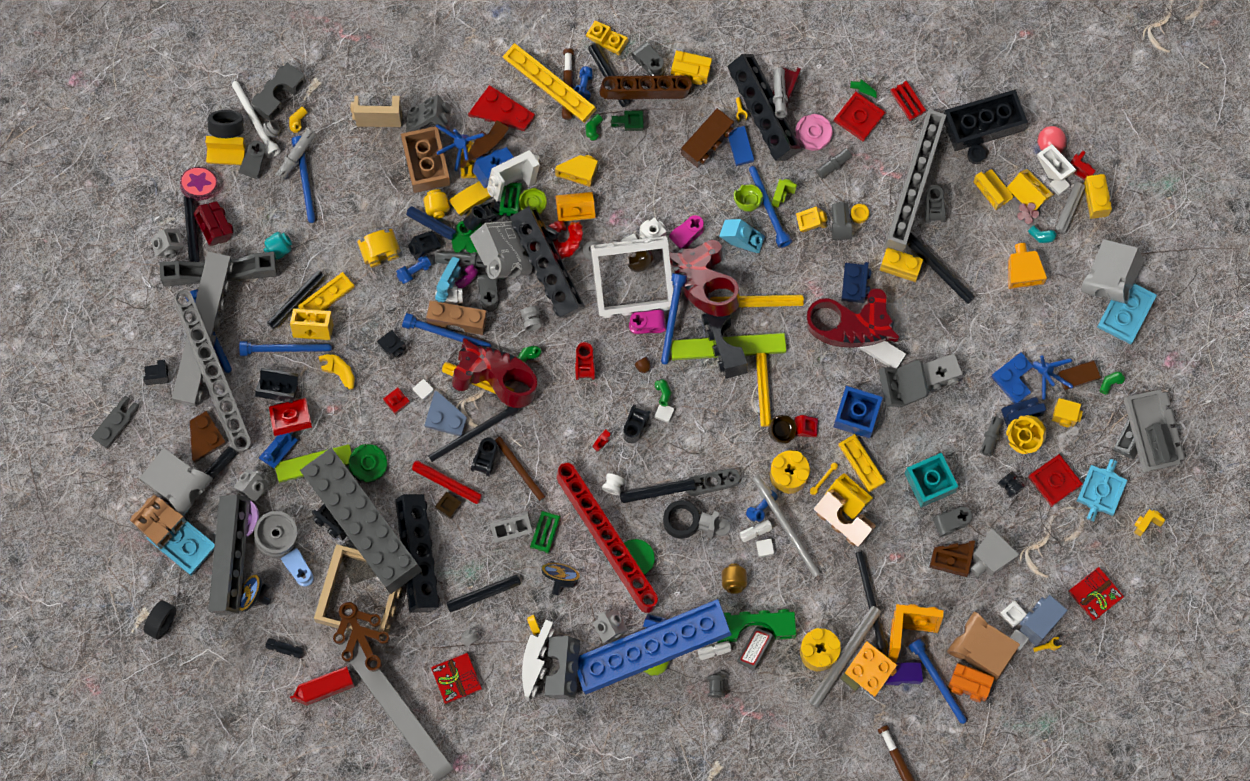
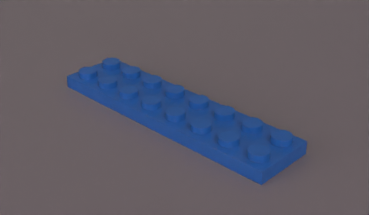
M718 599L580 655L577 674L585 695L731 636L732 634L720 601Z

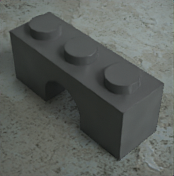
M288 62L277 70L276 76L266 82L261 93H257L253 97L251 104L254 111L267 121L274 120L282 111L281 102L275 98L280 91H289L295 96L306 83L305 75Z
M570 636L549 637L548 657L559 660L560 667L555 675L546 676L544 696L553 699L575 698L580 640Z

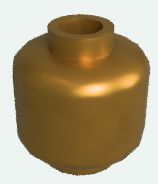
M733 563L722 570V587L728 593L738 594L746 588L747 572L745 568Z

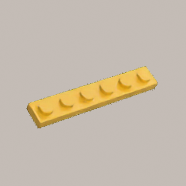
M515 43L503 55L505 61L583 123L597 110L595 106Z

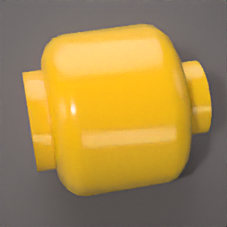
M440 189L427 192V195L423 198L426 214L433 216L434 219L444 217L445 213L450 209L447 194L441 192Z

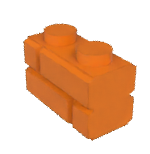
M957 663L948 688H951V692L954 694L962 695L964 693L969 695L970 699L975 702L981 703V700L985 702L994 681V676Z

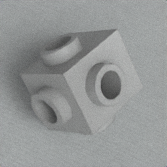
M179 229L160 230L151 239L156 256L171 258L184 247Z
M247 469L241 474L234 488L244 497L256 502L265 493L269 484L264 480L265 476L258 470L253 472Z
M606 610L598 615L599 618L593 622L603 643L616 640L628 631L617 610L612 612Z

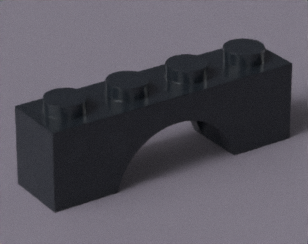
M704 312L701 315L704 326L707 325L708 330H706L708 340L713 341L712 350L714 356H718L719 361L717 364L720 373H724L725 379L748 373V364L742 347L731 346L722 338L723 333L731 327V315L719 317Z

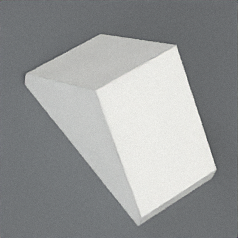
M1052 144L1037 154L1042 167L1050 179L1063 181L1076 171Z

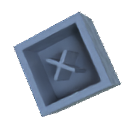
M1051 595L1046 599L1042 597L1032 609L1034 613L1029 611L1020 622L1022 627L1019 631L1028 637V640L1036 647L1068 611Z

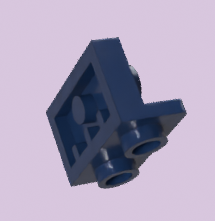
M865 262L864 265L845 263L841 301L864 303L865 297H868L870 286H866L867 279L871 278L872 268H868L869 262Z
M1036 397L1001 409L1007 427L1014 419H1019L1020 416L1032 415L1040 417L1046 411L1044 403L1039 404Z

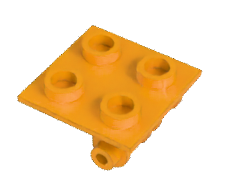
M866 641L845 674L876 697L890 675L894 676L897 669L895 668L897 664Z

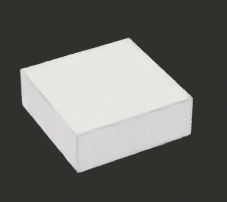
M1013 601L1000 613V616L1012 629L1027 615L1016 601Z

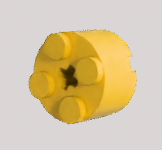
M389 229L390 232L387 233L384 230H379L364 236L365 241H357L365 264H369L373 268L381 265L380 261L386 259L393 261L399 258L398 254L401 250L393 229Z
M784 451L778 454L773 459L770 469L772 485L777 490L786 494L799 492L807 483L810 473L809 463L799 451ZM786 471H793V475H790V473Z
M815 628L808 632L800 646V656L803 664L810 670L817 672L830 669L837 661L841 651L840 641L837 636L823 628ZM822 647L823 651L818 653L817 648Z

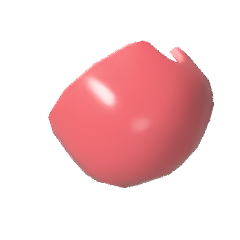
M1056 126L1045 127L1038 134L1037 143L1041 150L1052 144L1062 153L1066 148L1067 138L1062 129Z

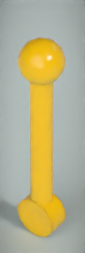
M832 463L830 465L831 468L817 485L810 489L811 495L817 494L818 488L832 471L838 468L837 463Z

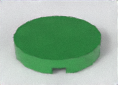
M360 445L354 449L349 457V470L353 477L359 481L366 483L375 482L386 471V455L376 445Z
M639 539L624 542V545L644 576L648 574L655 562L654 551L651 546ZM617 551L616 556H621L620 551ZM623 567L625 572L632 571L630 567Z

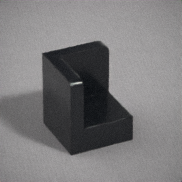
M165 359L157 360L158 365L144 367L145 376L143 381L146 386L169 383L168 365Z

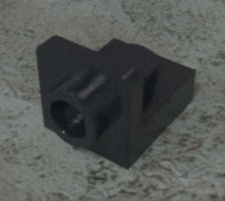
M429 231L414 236L408 247L410 253L417 261L424 254L439 250L441 244L434 232Z
M393 330L377 340L378 345L391 360L399 358L405 353V343L398 338Z

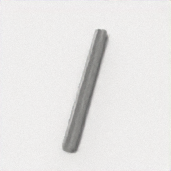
M872 606L837 661L809 700L810 704L818 708L881 614L877 607Z

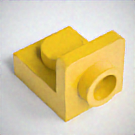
M818 207L796 213L801 232L817 227L823 229L827 227V215L824 210Z

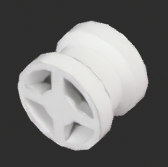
M608 473L606 475L607 481L603 484L602 490L613 495H620V487L624 484L625 479Z

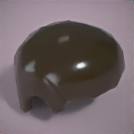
M653 251L635 252V257L629 256L628 267L634 272L647 270L655 261Z
M778 415L770 421L768 433L770 438L776 443L786 444L796 437L797 426L790 416Z

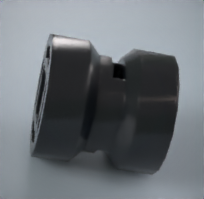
M1013 471L998 482L1001 488H1005L1009 498L1014 497L1025 488L1024 484L1016 479L1017 476Z

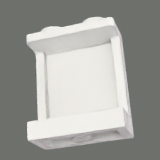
M530 150L491 169L487 190L489 195L494 197L496 201L501 200L503 187L523 178L528 186L535 184L540 164Z

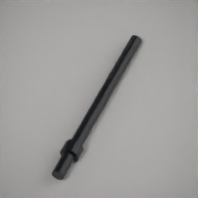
M506 406L507 409L428 455L430 461L437 460L508 416L516 415L518 410L522 408Z
M859 551L855 554L870 610L872 606H877L863 551ZM878 617L873 624L877 639L876 647L885 656L889 657L887 651L889 649L888 643L884 639Z

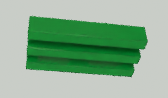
M510 183L503 187L499 215L507 213V216H511V214L519 212L522 183ZM507 187H510L508 208H504ZM515 187L517 188L515 208H512Z
M541 511L531 542V549H537L549 554L560 516ZM546 516L548 519L540 544L536 545L544 517ZM553 518L555 519L552 527V531L547 546L543 547L551 520Z

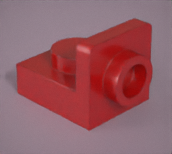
M1082 151L1080 155L1075 154L1070 163L1076 169L1074 174L1085 181L1086 177L1094 175L1096 170L1089 163L1082 162L1086 153Z

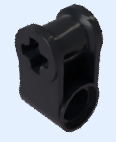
M486 201L472 207L464 218L463 223L469 230L474 231L485 223L498 221L500 215L493 210L490 201Z
M633 404L623 429V438L627 443L632 444L639 440L644 427L648 423L651 411H644ZM632 429L635 430L637 433L635 435H629L627 431Z
M487 437L481 440L477 454L472 462V472L479 471L490 477L498 452L496 441L493 438ZM492 444L494 448L492 451L486 452L484 446Z

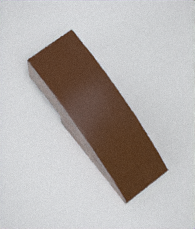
M497 120L488 134L481 131L480 134L484 133V136L475 140L468 152V161L464 158L460 167L470 166L479 157H485L502 140L509 127Z

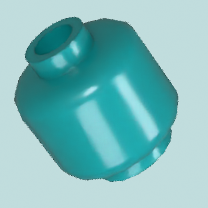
M275 232L265 239V248L263 250L264 252H274L275 258L279 260L291 252V245L293 243L285 232Z

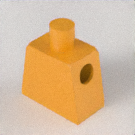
M1026 243L1016 244V253L1011 254L1008 259V289L1044 285L1047 277L1037 251L1027 252Z

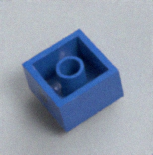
M846 386L833 427L870 439L883 397Z

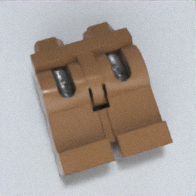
M156 495L148 498L145 504L130 519L160 550L173 537L168 530L176 534L187 522L180 513L176 512Z

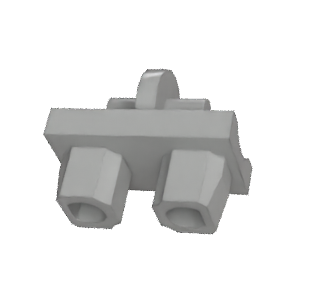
M714 511L713 515L702 512L698 530L708 532L707 537L713 539L714 533L718 536L727 535L730 531V524L725 519H718L719 512Z

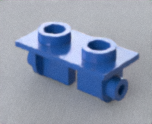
M292 432L278 435L261 454L259 459L275 468L298 440L292 436Z

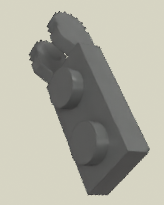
M124 396L119 401L117 407H114L91 436L92 439L106 449L112 445L139 408L137 403H133L126 414L122 412L130 400L127 396Z

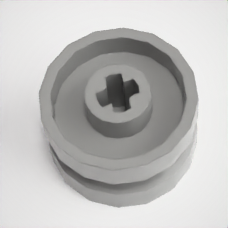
M271 511L264 514L257 521L254 528V540L258 550L271 558H281L291 552L297 541V526L294 520L288 514L280 511ZM273 532H274L275 534L280 533L279 536H277V537H275V536L272 535Z

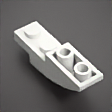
M545 620L538 637L530 635L524 653L522 680L525 699L528 701L531 696L535 697L539 688L536 684L539 678L543 679L547 670L544 667L545 662L539 658L544 657L547 651L545 644L549 637H553L555 629H552L553 623Z

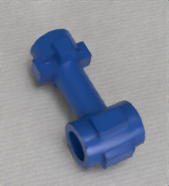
M584 66L579 73L581 78L580 85L575 86L573 90L588 101L591 93L587 90L588 80L592 79L593 70L590 67Z
M428 257L418 258L419 262L408 269L406 266L398 269L396 276L399 281L405 284L413 279L412 274L421 269L424 271L428 270L432 266Z
M772 491L771 495L776 501L778 495L774 491ZM765 498L756 508L749 507L747 509L746 516L749 520L761 522L764 519V510L768 507Z

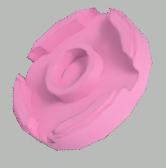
M818 114L802 117L795 129V135L799 144L811 151L825 148L830 143L833 134L830 122Z

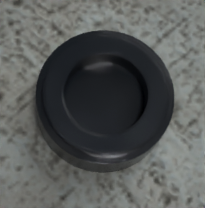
M973 145L967 152V158L972 164H981L986 158V150L981 145Z

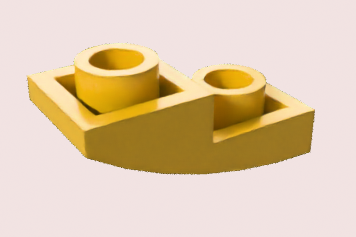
M594 21L586 34L587 38L619 56L629 42L628 37L612 31L611 27L598 21Z
M479 181L456 194L449 202L457 213L462 216L475 205L484 203L491 196L487 188H484Z

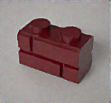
M217 201L197 207L194 216L208 245L214 246L218 243L228 242L233 235V226L227 222L224 208L220 207Z

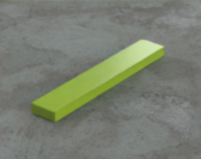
M785 333L722 337L729 345L742 347L745 356L756 355L757 353H786ZM708 338L672 340V361L718 358V356H714L712 350L714 344Z

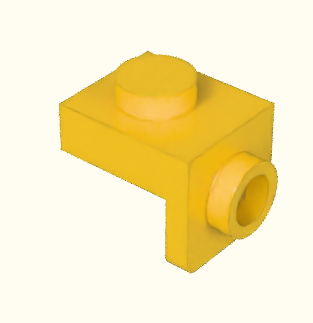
M1149 509L1144 517L1139 516L1134 524L1137 527L1134 533L1141 537L1150 522L1161 527L1165 522L1163 515L1158 511H1151Z

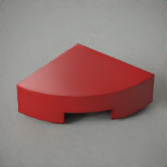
M605 429L597 438L592 448L597 452L600 451L611 440V433Z

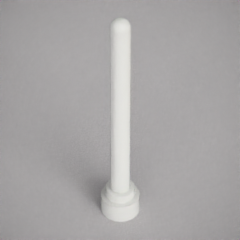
M234 81L232 87L265 145L267 158L277 156L281 151L280 148L265 134L264 127L239 82Z

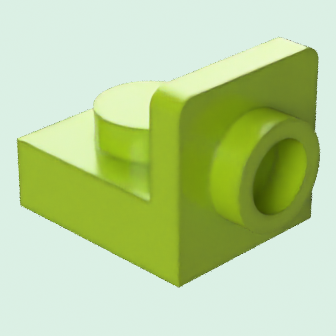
M779 179L772 200V206L779 208L780 202L784 203L787 192L795 194L797 185L791 180Z

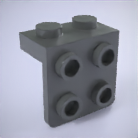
M437 94L434 97L427 98L422 104L413 106L407 114L406 132L416 131L430 122H433L435 125L439 124L449 130L451 121L450 105L444 102Z
M916 360L897 369L887 367L879 369L886 406L901 408L929 395L923 362L921 360Z

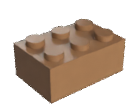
M434 126L402 133L401 139L413 192L417 193L449 186L450 178L444 153L437 155V151L443 149L438 128Z

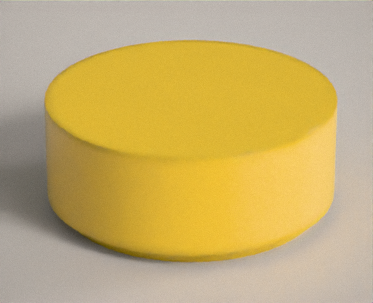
M864 204L854 205L850 212L852 221L858 224L866 222L869 217L868 207Z
M535 615L527 617L533 635L539 634L541 630Z

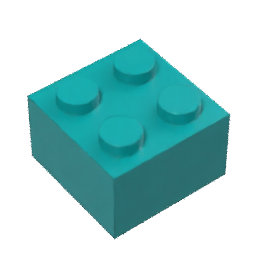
M942 453L907 467L904 473L921 508L956 493L958 485Z

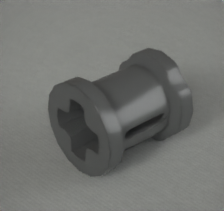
M708 676V697H725L723 692L725 676Z

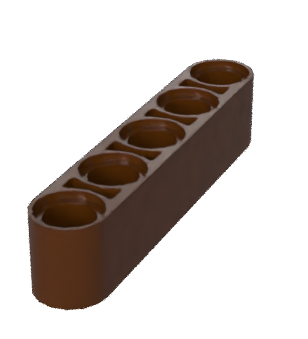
M608 76L602 80L599 93L602 98L607 100L683 99L688 96L692 82L687 76Z

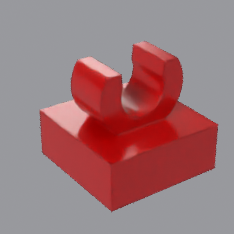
M398 387L383 398V401L395 415L410 404L408 398Z

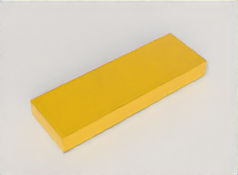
M342 272L299 304L298 308L325 311L353 290L355 286Z
M855 434L838 443V446L868 493L885 484L886 481Z

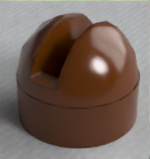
M644 357L634 364L641 373H647L651 368L648 357Z

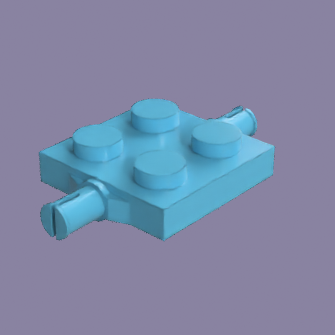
M1113 459L1109 460L1106 469H1100L1093 465L1090 466L1077 498V502L1091 508L1087 519L1090 521H1095L1097 512H1104L1113 516L1126 485L1127 479L1119 477L1114 472L1117 461L1113 462Z

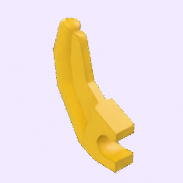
M326 354L318 356L320 362H328L325 366H321L322 371L338 375L346 388H354V374L351 367L337 355Z

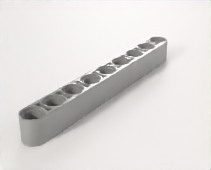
M181 290L174 297V306L230 445L236 452H244L250 446V437L193 296L189 291ZM185 296L188 299V303L181 304L178 301V297ZM193 314L195 321L188 322L185 315ZM193 332H200L202 334V339H194L192 335ZM201 349L208 350L210 354L208 358L201 357ZM214 367L217 374L210 376L207 373V368ZM215 385H221L224 388V393H216L214 390ZM222 403H229L231 411L225 412L221 407ZM229 421H236L238 429L232 430L229 427ZM238 438H242L245 441L246 445L244 448L237 446L236 440Z
M351 630L344 634L346 637L344 644H336L341 652L346 649ZM341 636L336 641H341L343 639V636ZM357 640L353 651L354 659L349 663L436 781H439L454 769L381 670L371 672L366 668V656ZM346 653L344 655L345 658L349 659L351 657V653ZM374 661L371 662V667L377 666Z

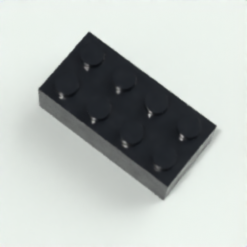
M1016 89L944 111L946 115L944 124L954 151L1023 132L1028 124Z

